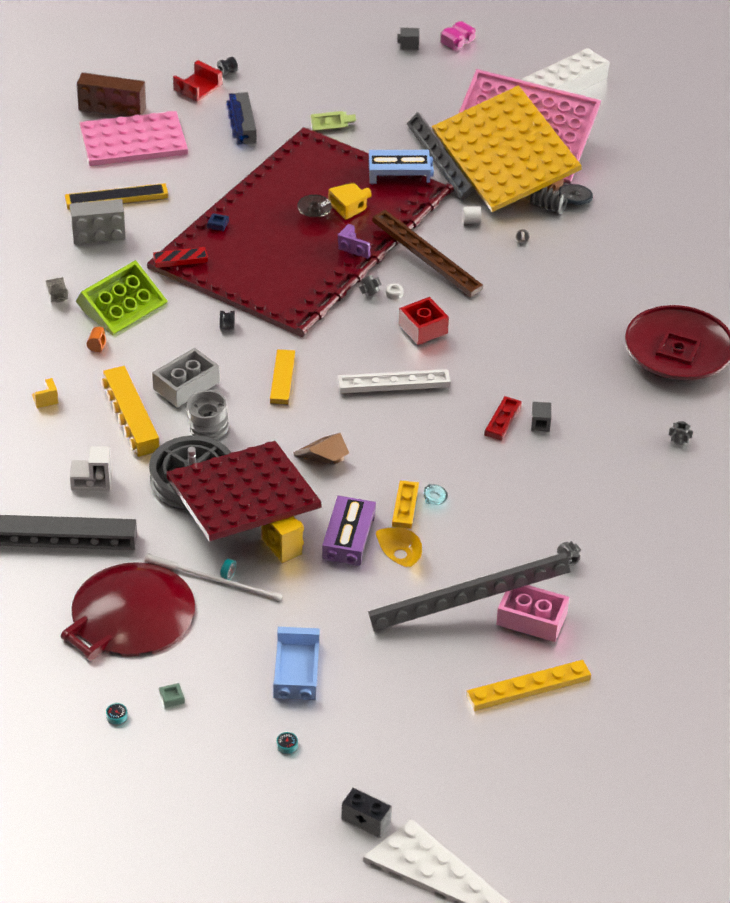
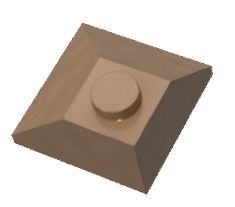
M341 433L322 437L293 452V454L297 457L318 462H333L337 464L345 460L344 456L349 454V451Z

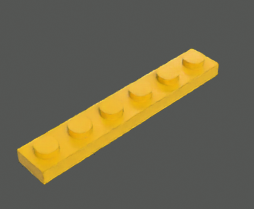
M579 660L466 690V697L473 711L589 681L591 680V673L584 660Z

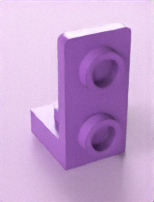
M348 224L338 234V249L369 258L370 243L357 239L354 225Z

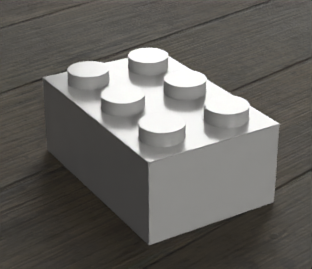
M122 199L70 204L74 244L126 239Z
M193 348L152 372L153 389L178 408L186 403L193 394L208 390L220 382L219 365L198 349Z

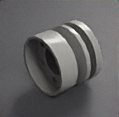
M204 390L193 394L187 401V413L192 435L209 437L215 440L224 436L229 429L227 405L224 396L217 391Z

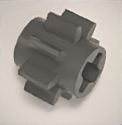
M370 275L361 280L362 285L359 286L362 294L367 293L369 297L380 291L379 286L382 283L379 277L374 278L373 275Z
M684 421L673 423V427L669 429V435L672 436L671 441L679 445L689 443V438H692L693 431L690 430L691 425Z
M570 541V543L563 542L559 545L557 553L566 552L569 566L579 562L581 548L576 543L574 544Z

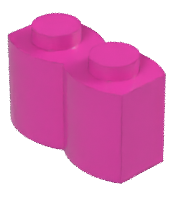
M459 21L441 32L440 42L452 50H457L475 39L476 29L463 21Z

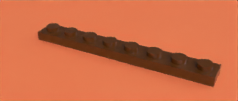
M384 210L373 216L372 222L466 295L472 297L483 290L482 283L389 212Z

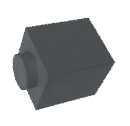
M400 28V34H397V43H400V50H419V28Z
M532 402L531 431L550 432L551 403Z

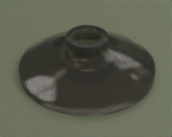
M307 195L298 201L297 207L299 212L305 216L321 217L331 211L332 204L324 196Z

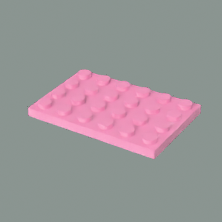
M176 111L80 122V130L89 166L188 154V148Z

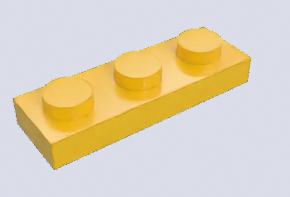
M400 480L392 527L412 529L419 482Z

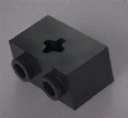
M352 788L342 802V820L379 838L391 823L392 806L362 791Z

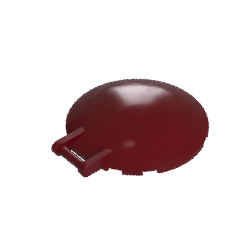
M137 562L114 565L92 575L80 586L74 596L71 607L74 623L63 630L60 637L80 650L89 661L94 660L104 652L110 654V652L120 653L122 657H138L140 653L147 652L154 654L172 646L187 633L193 616H195L194 596L188 584L179 575L167 568ZM78 635L81 639H83V640H84L86 643H88L91 647L89 648L86 644H84V643H83L81 640H79L76 636Z

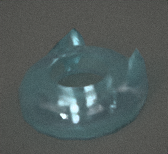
M437 484L427 485L423 491L425 504L441 505L445 503L448 498L447 491ZM430 494H436L440 498L434 499L430 496Z

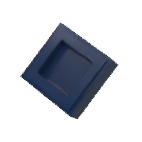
M212 213L207 222V228L224 231L229 222V216Z

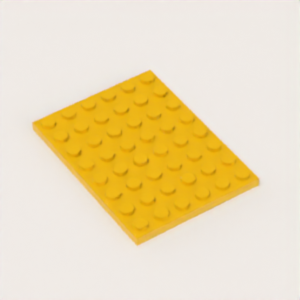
M519 85L432 126L433 132L492 212L582 170L579 161Z

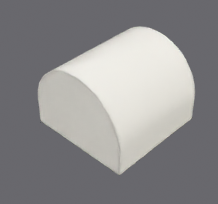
M481 206L464 207L463 224H481Z

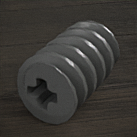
M544 187L542 190L540 189L531 194L530 203L562 214L567 207L568 198H565L564 192L559 196L558 190L553 194V188H550L547 192V187Z

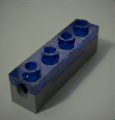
M248 92L229 93V100H226V108L228 110L233 139L236 138L237 145L257 143L256 126Z

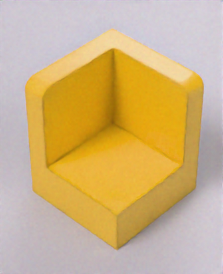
M53 378L45 379L46 390L32 394L36 408L58 404V393Z

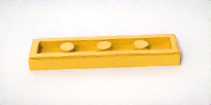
M277 349L270 394V403L289 404L295 350Z

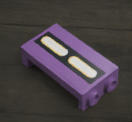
M337 495L322 544V559L361 565L362 554L371 522L375 519L376 502Z

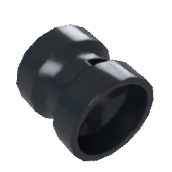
M231 56L226 60L217 61V69L222 71V76H225L229 72H237L238 64L236 59Z

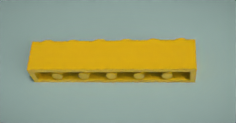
M125 365L103 370L102 387L104 390H107V397L109 402L112 401L114 413H118L120 426H124V434L126 438L129 437L131 450H135L138 457L154 453L160 447L159 436Z

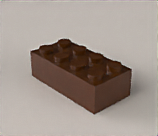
M84 72L81 73L77 81L78 110L123 117L143 115L145 112V81Z

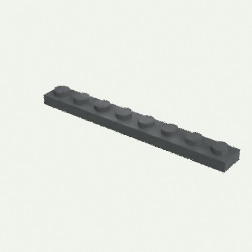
M417 112L406 124L423 148L429 150V155L433 156V162L448 183L453 185L458 197L464 201L475 190L474 186L423 116Z

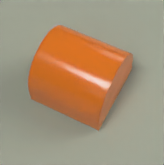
M94 327L86 343L91 351H103L107 341L104 328Z

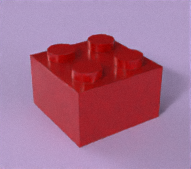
M427 297L399 308L398 325L419 345L448 334L449 316L431 297Z

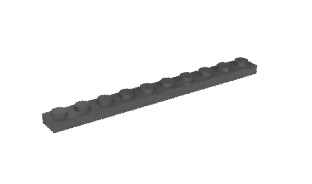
M566 552L370 610L368 614L373 631L570 573Z

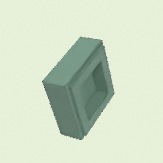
M179 683L159 687V695L164 708L185 703Z

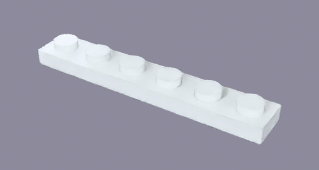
M448 369L338 375L340 393L450 387L451 383Z

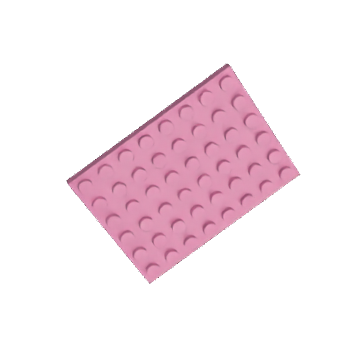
M476 69L459 113L519 85L578 161L580 160L600 108L601 100ZM574 174L565 177L564 182L571 184Z

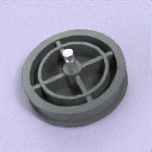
M182 436L165 442L155 450L149 462L150 485L154 494L171 506L187 509L168 481L166 472L210 460L214 457L224 456L231 453V451L221 442L204 436Z

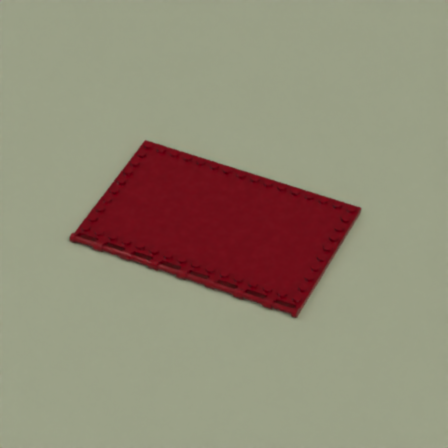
M303 127L161 250L171 251L205 247L208 256L207 263L156 268L152 258L147 262V268L297 336L304 337L308 332L307 330L313 324L320 321L337 301H341L347 295V291L356 283H359L375 264H379L385 258V255L394 246L399 244L398 241L372 222L373 216L386 210L408 228L415 229L430 211L439 206V202L447 194H451L454 191V187L450 183L443 184L431 178L430 183H427L426 176L376 175V184H370L369 153ZM355 183L361 190L369 188L372 196L367 199L366 209L349 219L343 218L328 203L330 188ZM212 213L229 216V222L224 231L207 228V222ZM348 224L354 225L357 239L370 243L369 258L338 249V234Z

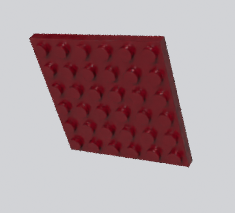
M276 441L248 447L241 451L231 452L224 456L214 457L210 460L166 472L168 481L209 542L322 508L319 497Z

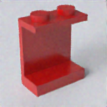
M199 60L194 62V74L185 80L176 75L173 76V90L197 102L222 86V71Z

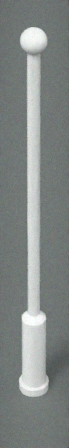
M147 553L144 559L145 563H152L172 570L179 569L274 598L276 601L282 600L280 593L273 594L178 565L177 562L156 557L150 553Z

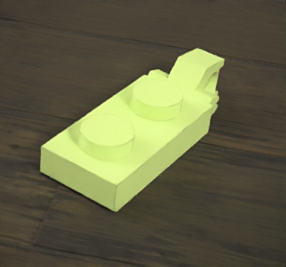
M343 111L311 114L312 130L322 131L348 127V123H355L356 115H347Z

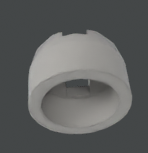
M521 229L516 233V240L521 244L526 243L530 238L529 232L525 229ZM521 232H524L525 240H522Z

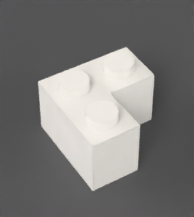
M90 446L89 460L71 461V491H110L112 475L110 446Z

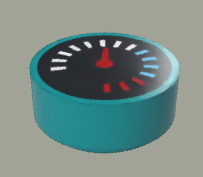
M231 559L224 561L220 571L221 578L226 580L232 578L236 570V561Z
M114 703L107 707L106 719L109 723L118 725L127 720L128 713L125 705Z
M291 732L281 733L276 739V747L281 753H293L298 748V738Z

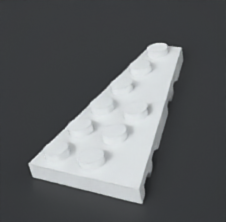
M412 819L363 856L364 863L369 865L371 863L375 864L386 873L393 872L402 876V880L433 894L435 892L440 893L451 902L509 903L505 897Z

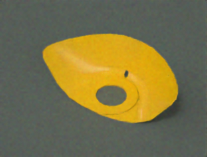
M394 527L376 531V537L381 549L397 564L411 567L421 558V540L411 530ZM397 550H403L407 553V556L399 559L394 556V553Z

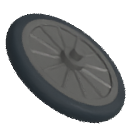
M566 184L558 190L559 196L563 192L565 193V198H568L569 204L584 205L593 199L592 191L582 185Z

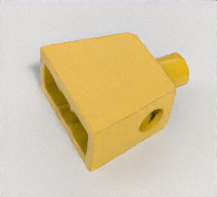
M355 183L329 189L328 203L343 218L349 219L366 209L367 199L372 194L369 188L361 190Z

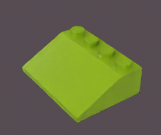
M136 260L81 291L76 300V303L89 318L112 335L168 302Z

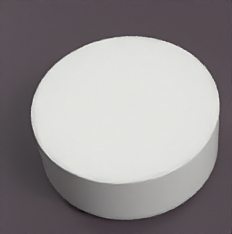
M397 283L387 285L386 296L390 299H400L403 296V287Z

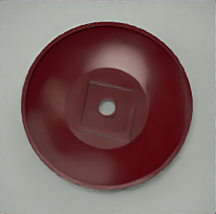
M681 305L654 307L634 317L626 329L625 345L630 356L641 367L661 377L675 380L703 379L719 373L730 363V330L718 318L697 308Z

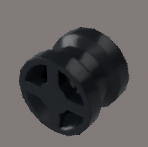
M220 311V329L225 327L234 329L235 311H230L229 313Z

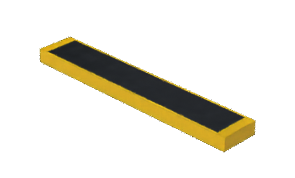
M166 183L65 194L67 209H70V204L116 199H122V203L168 198Z

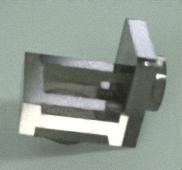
M63 277L46 280L45 284L50 302L60 303L68 299V289H66Z

